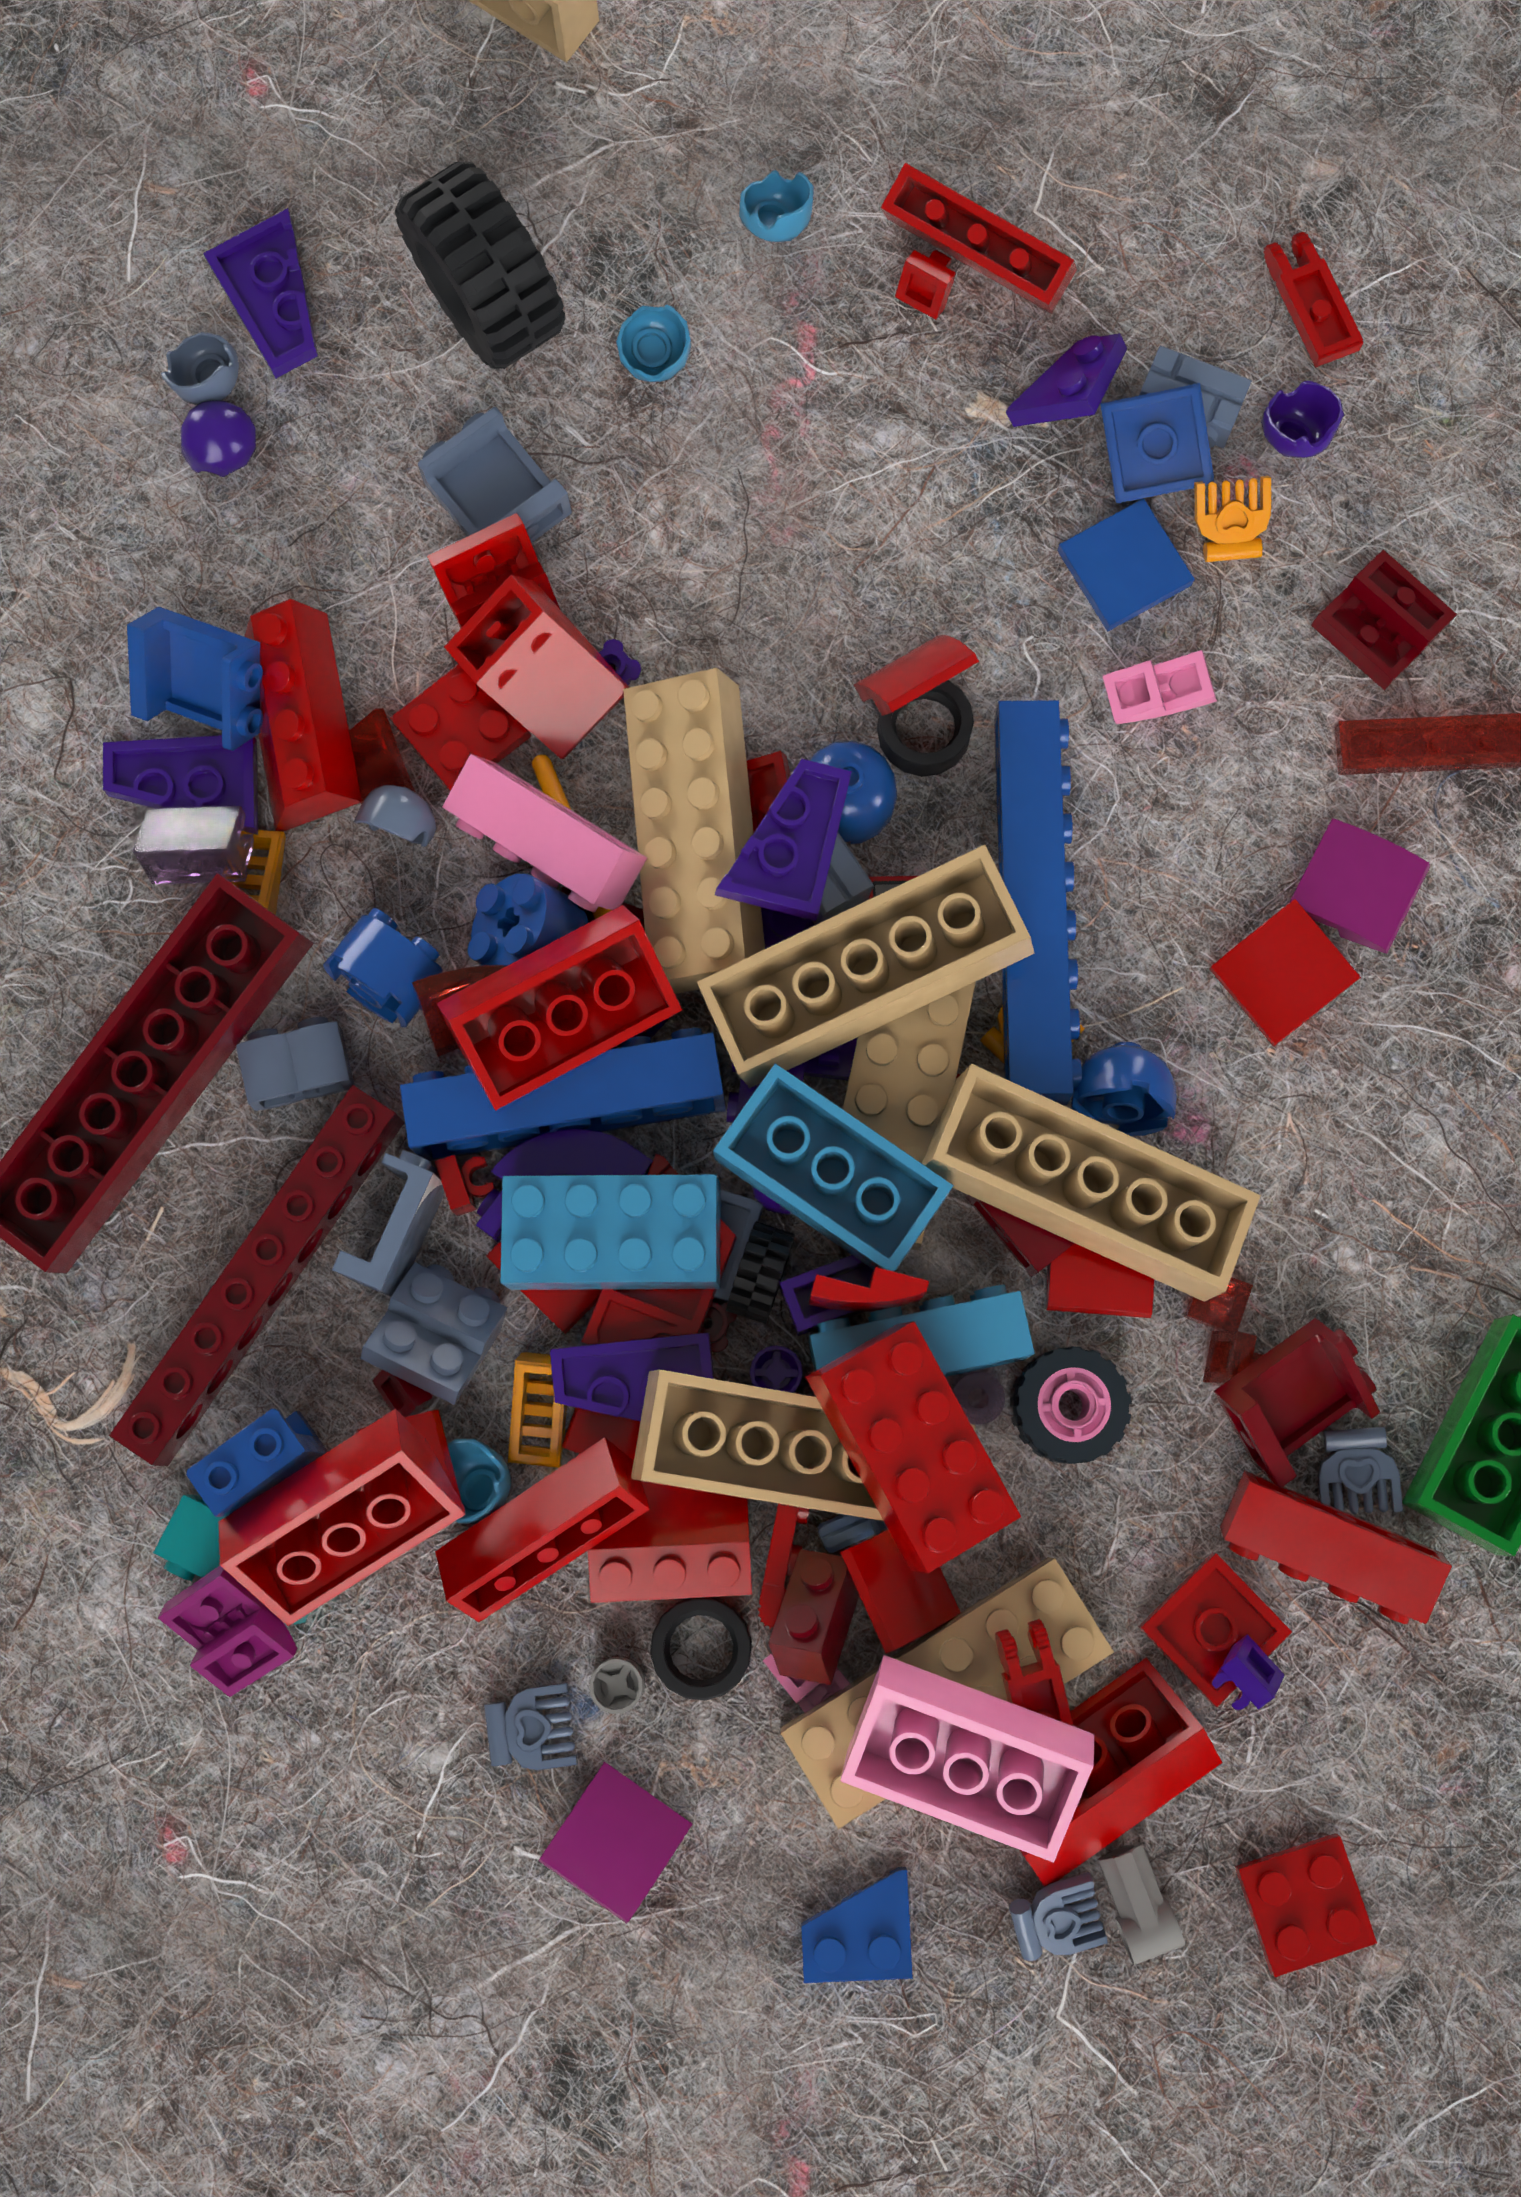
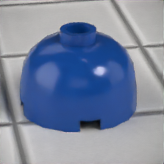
M856 741L834 742L818 750L809 761L852 771L838 833L844 842L859 844L877 836L890 822L897 801L896 777L886 758L873 747Z
M1119 1042L1111 1047L1095 1052L1082 1064V1081L1073 1090L1072 1110L1101 1123L1120 1125L1117 1130L1129 1136H1145L1162 1131L1168 1125V1117L1174 1120L1177 1099L1175 1081L1167 1064L1149 1050L1143 1049L1139 1044L1133 1042Z

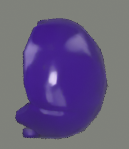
M1303 381L1290 393L1284 394L1282 390H1279L1265 408L1261 424L1267 442L1285 457L1308 458L1322 453L1329 446L1339 429L1344 417L1341 399L1329 387L1313 381Z
M210 400L199 403L189 410L180 428L181 454L191 469L197 473L205 471L225 477L229 473H233L246 466L256 450V429L250 416L246 414L245 410L229 402Z

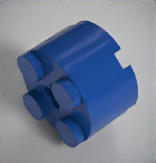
M511 875L496 885L492 883L485 885L478 893L476 898L477 913L472 926L468 955L482 967L495 973L588 923V918L585 911L581 910L577 904L568 898L569 895L531 875Z
M373 908L368 915H362L325 961L323 967L334 981L342 974L349 981L350 987L346 992L368 1010L392 1024L398 1017L400 1026L406 1028L444 979L443 969L435 962L440 955L434 947L420 937L415 936L412 941L396 931L398 925L392 918L381 910Z

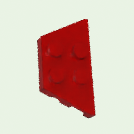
M659 1154L655 1155L648 1175H679L664 1156ZM721 1219L720 1280L737 1239L736 1235ZM602 1289L581 1342L586 1345L700 1334L717 1289Z

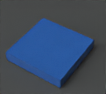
M1200 383L1100 403L1116 504L1193 489L1194 482H1203L1205 486H1208L1210 482H1215Z
M1144 498L1060 543L1057 550L1107 632L1189 588L1195 580Z

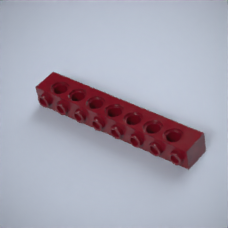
M352 1085L112 1430L109 1435L111 1438L153 1466H169L405 1123L394 1111L356 1086Z

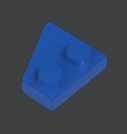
M906 1867L895 1868L886 1877L863 1890H857L843 1898L841 1903L829 1910H823L801 1923L804 1983L913 1979Z

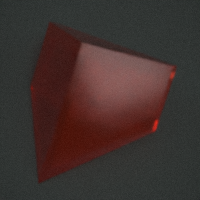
M375 708L349 730L362 798L360 804L363 803L372 790L384 785L406 787L416 793L384 708Z

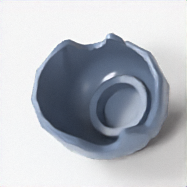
M206 332L197 333L185 338L174 351H168L166 354L168 371L161 373L162 379L187 403L198 405L201 402L210 400L223 401L231 394L235 387L239 371L237 352L220 335Z
M384 785L372 790L363 801L354 819L356 824H368L369 828L373 831L383 829L411 843L420 844L423 847L429 844L436 831L434 814L429 804L414 791L396 785Z

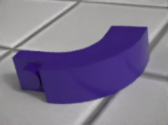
M566 1129L548 1132L520 1144L506 1154L494 1166L491 1172L501 1182L503 1181V1176L648 1175L653 1161L627 1142L612 1135L586 1129ZM493 1189L477 1210V1214L481 1218L476 1226L498 1243L501 1240L502 1191L499 1192L497 1189Z

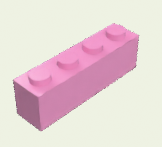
M470 754L442 806L459 818L455 824L459 829L478 839H483L484 835L488 836L496 842L492 848L496 853L515 863H520L521 859L533 865L530 872L532 876L555 888L558 887L559 883L571 890L568 898L572 902L594 913L598 906L614 910L622 905L647 859L641 853L504 767L473 754Z

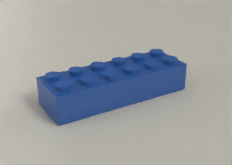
M687 1028L671 1033V1040L651 1043L650 1037L647 1036L630 1038L622 1042L620 1048L608 1050L496 1111L470 1066L464 1068L465 1074L444 1077V1072L442 1071L416 1074L412 1077L413 1083L400 1085L408 1146L418 1156L432 1161L451 1155L462 1156L516 1147L531 1138L558 1130L586 1129L605 1132L725 1112V1101L714 1034H703L701 1028Z

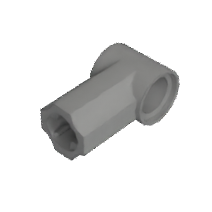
M1140 1842L1125 1845L1097 1858L1118 1913L1115 1920L1119 1933L1133 1965L1185 1946L1175 1914L1168 1900L1162 1898L1143 1845Z

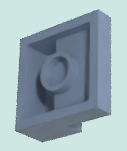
M414 1262L391 1296L387 1312L364 1344L360 1359L455 1405L501 1332L508 1307L500 1304L499 1297L488 1288L476 1287L471 1290L455 1282L451 1272L441 1265L432 1264L426 1268Z

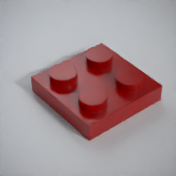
M459 664L390 717L395 728L449 792L453 788L470 754L499 763L531 737L530 731L482 690Z
M1213 1552L1138 1626L1215 1707H1218L1237 1688L1233 1681L1224 1682L1217 1689L1212 1685L1215 1675L1235 1643L1248 1634L1261 1650L1269 1656L1292 1633L1217 1553Z
M1337 1833L1234 1866L1270 1974L1274 1977L1377 1944L1343 1841Z

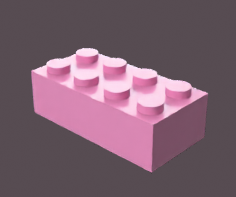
M883 1655L847 1749L840 1781L1054 1863L1094 1766V1734Z

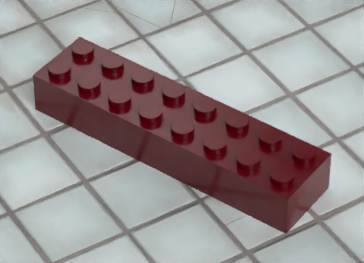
M217 873L1 1159L0 1238L44 1272L67 1274L235 1050L236 1045L241 1042L314 943Z

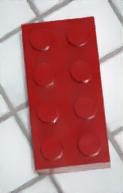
M915 1321L894 1325L806 1376L810 1387L910 1570L929 1574L1021 1518L1018 1509Z

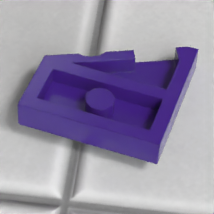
M1121 334L1100 337L1091 335L1075 342L1007 408L1006 414L1013 427L1095 415L1127 351Z

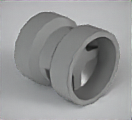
M613 1656L604 1660L593 1671L589 1682V1690L593 1702L602 1711L611 1714H620L632 1709L642 1697L646 1687L645 1675L641 1666L626 1656Z

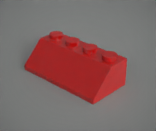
M290 598L251 615L244 637L260 642V665L263 669L260 683V710L263 714L261 733L258 736L275 831L284 832L362 802L327 613Z
M624 905L436 1003L495 1111L682 1011L640 920Z
M395 1408L218 1522L220 1566L281 1621L290 1626L466 1515L465 1508L428 1441Z
M1147 1657L1070 1711L1074 1727L1094 1734V1766L1054 1863L1020 1850L1044 1887L1059 1881L1223 1763L1203 1726Z

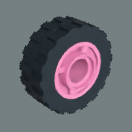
M1061 1347L1037 1356L1035 1360L1029 1362L1022 1369L1021 1376L1016 1378L1013 1385L1015 1388L1014 1395L1010 1397V1407L1013 1408V1417L1011 1419L1014 1427L1017 1426L1020 1432V1439L1024 1444H1028L1033 1449L1032 1452L1056 1463H1087L1096 1460L1101 1455H1106L1113 1450L1112 1446L1116 1442L1121 1441L1125 1435L1123 1432L1125 1426L1130 1423L1129 1404H1132L1131 1394L1127 1392L1125 1386L1127 1382L1124 1376L1117 1372L1115 1369L1117 1366L1110 1359L1105 1360L1100 1356L1101 1353L1094 1350L1088 1351L1082 1349V1347ZM1067 1390L1076 1393L1082 1402V1411L1078 1418L1073 1421L1065 1418L1059 1410V1399Z

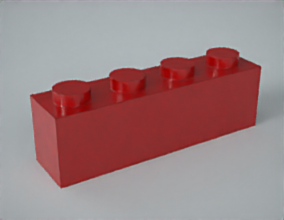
M904 163L880 207L886 218L1050 314L1053 313L1077 271L1074 259L907 163Z
M604 1437L436 1550L435 1553L446 1601L477 1622H481L650 1510L642 1482L631 1479L634 1460Z
M1246 1470L1242 1474L1220 1525L1224 1540L1230 1542L1228 1548L1234 1553L1254 1561H1258L1260 1555L1279 1563L1277 1568L1281 1572L1303 1582H1307L1310 1576L1329 1584L1327 1589L1331 1593L1349 1602L1357 1603L1359 1598L1362 1597L1378 1604V1612L1402 1624H1408L1410 1618L1427 1624L1452 1568V1565L1442 1552L1284 1486L1280 1489L1274 1482Z

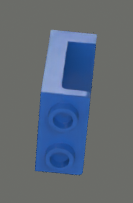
M157 607L127 624L131 716L149 721L163 711L168 710L222 730V746L231 751H234L261 733L263 714L260 710V683L263 669L260 665V642L162 607Z
M270 1409L190 1467L186 1475L215 1517H226L328 1451L300 1411H295L287 1418H284L278 1409Z

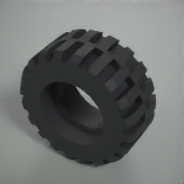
M454 162L399 199L395 208L396 222L417 268L421 271L426 284L435 295L446 316L450 318L455 329L466 340L471 350L479 355L482 362L493 369H505L560 333L566 317L565 312L562 310L564 305L557 293L554 279L549 274L545 266L546 263L540 251L536 249L532 242V237L526 227L522 225L516 216L515 210L504 199L494 182L487 178L483 170L476 168L475 164L471 162Z

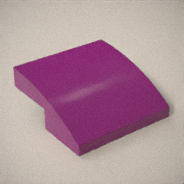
M1332 818L1290 902L1296 899L1313 921L1338 929L1341 938L1387 954L1430 869V863L1384 838Z
M218 1566L167 1601L158 1616L160 1621L197 1649L190 1667L229 1697L294 1657L298 1649L284 1622L221 1566Z
M604 1762L538 1861L627 1924L693 1824Z

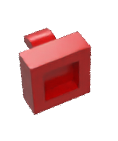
M913 250L905 260L895 298L936 320L945 309L956 272L948 268L952 258L938 250H934L929 257Z
M455 1155L435 1161L450 1210L457 1216L477 1210L473 1196L486 1198L493 1189H496L493 1182L482 1186H476L472 1183L473 1173L477 1169L488 1166L487 1160L484 1157H472L464 1165Z

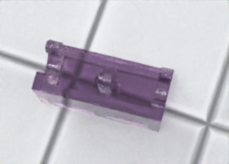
M241 806L147 809L133 848V853L152 884L210 883L217 873L230 882H245L248 875L246 869L253 850L254 837L253 834H243L241 836L246 817Z

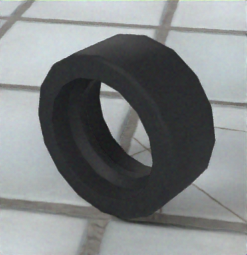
M949 680L913 700L928 699L939 702L953 716L955 725L953 738L946 747L937 752L922 753L914 751L901 742L896 731V720L904 706L884 716L881 713L879 714L877 732L880 748L889 762L904 773L921 777L942 774L957 765L968 749L974 725L972 707L963 691Z
M717 1597L688 1598L678 1601L661 1616L652 1633L650 1655L657 1676L669 1690L685 1699L707 1701L725 1695L741 1681L750 1664L752 1640L746 1621L730 1604ZM697 1615L711 1616L722 1622L730 1632L733 1642L732 1658L727 1668L716 1677L706 1680L692 1679L681 1673L673 1663L670 1653L671 1637L677 1626L684 1620Z

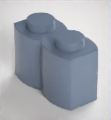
M327 1017L308 1018L297 1024L298 1029L278 1034V1030L273 1028L261 1029L248 1034V1041L236 1045L247 1101L255 1111L281 1107L304 1099L336 1094L349 1090L354 1085L343 1030L337 1021L328 1022Z

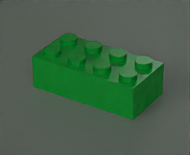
M1514 1314L1494 1319L1402 1500V1504L1494 1555L1515 1556L1521 1545V1318Z

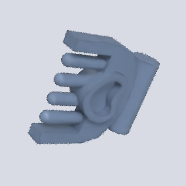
M1385 1427L1324 1431L1325 1451L1333 1453L1321 1461L1317 1476L1320 1502L1330 1506L1328 1483H1332L1334 1508L1344 1511L1343 1483L1348 1489L1350 1512L1357 1514L1359 1511L1358 1493L1363 1494L1365 1512L1372 1513L1374 1509L1372 1487L1377 1483L1379 1510L1386 1512L1388 1510L1386 1479H1389L1392 1511L1403 1512L1399 1470L1392 1457L1377 1450L1378 1448L1387 1447Z
M568 1682L530 1687L514 1695L507 1711L505 1702L484 1705L491 1766L511 1764L512 1756L522 1768L533 1770L578 1764L577 1755L550 1759L543 1758V1755L569 1752L575 1749L574 1742L542 1746L547 1739L567 1737L573 1734V1728L571 1727L552 1729L551 1726L552 1723L569 1721L572 1717L571 1713L561 1712L543 1715L538 1711L568 1706L570 1699L568 1697L539 1701L536 1699V1696L568 1692Z
M1089 1872L1047 1885L1037 1892L1032 1905L1026 1899H1016L1011 1902L1009 1910L1023 1959L1027 1961L1037 1960L1042 1955V1947L1054 1955H1071L1108 1943L1101 1921L1081 1926V1924L1100 1918L1101 1914L1098 1910L1078 1914L1079 1912L1097 1907V1900L1091 1898L1071 1904L1072 1902L1092 1897L1095 1894L1093 1880Z

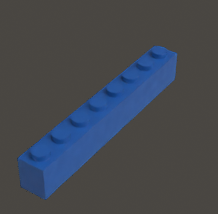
M1059 700L998 701L994 719L998 869L1031 936L1035 953L1001 969L1005 1079L1061 1105H1068L1073 1095V1090L1082 1081L1081 1060L1072 1059L1071 1041L1079 1039L1080 1034L1079 1009H1070V990H1076L1078 985L1077 959L1068 958V941H1075L1076 913L1075 910H1067L1066 892H1073L1074 863L1073 861H1065L1064 844H1071L1073 832L1072 814L1063 813V796L1070 795V766L1061 765V749H1067L1069 743L1068 718H1060Z

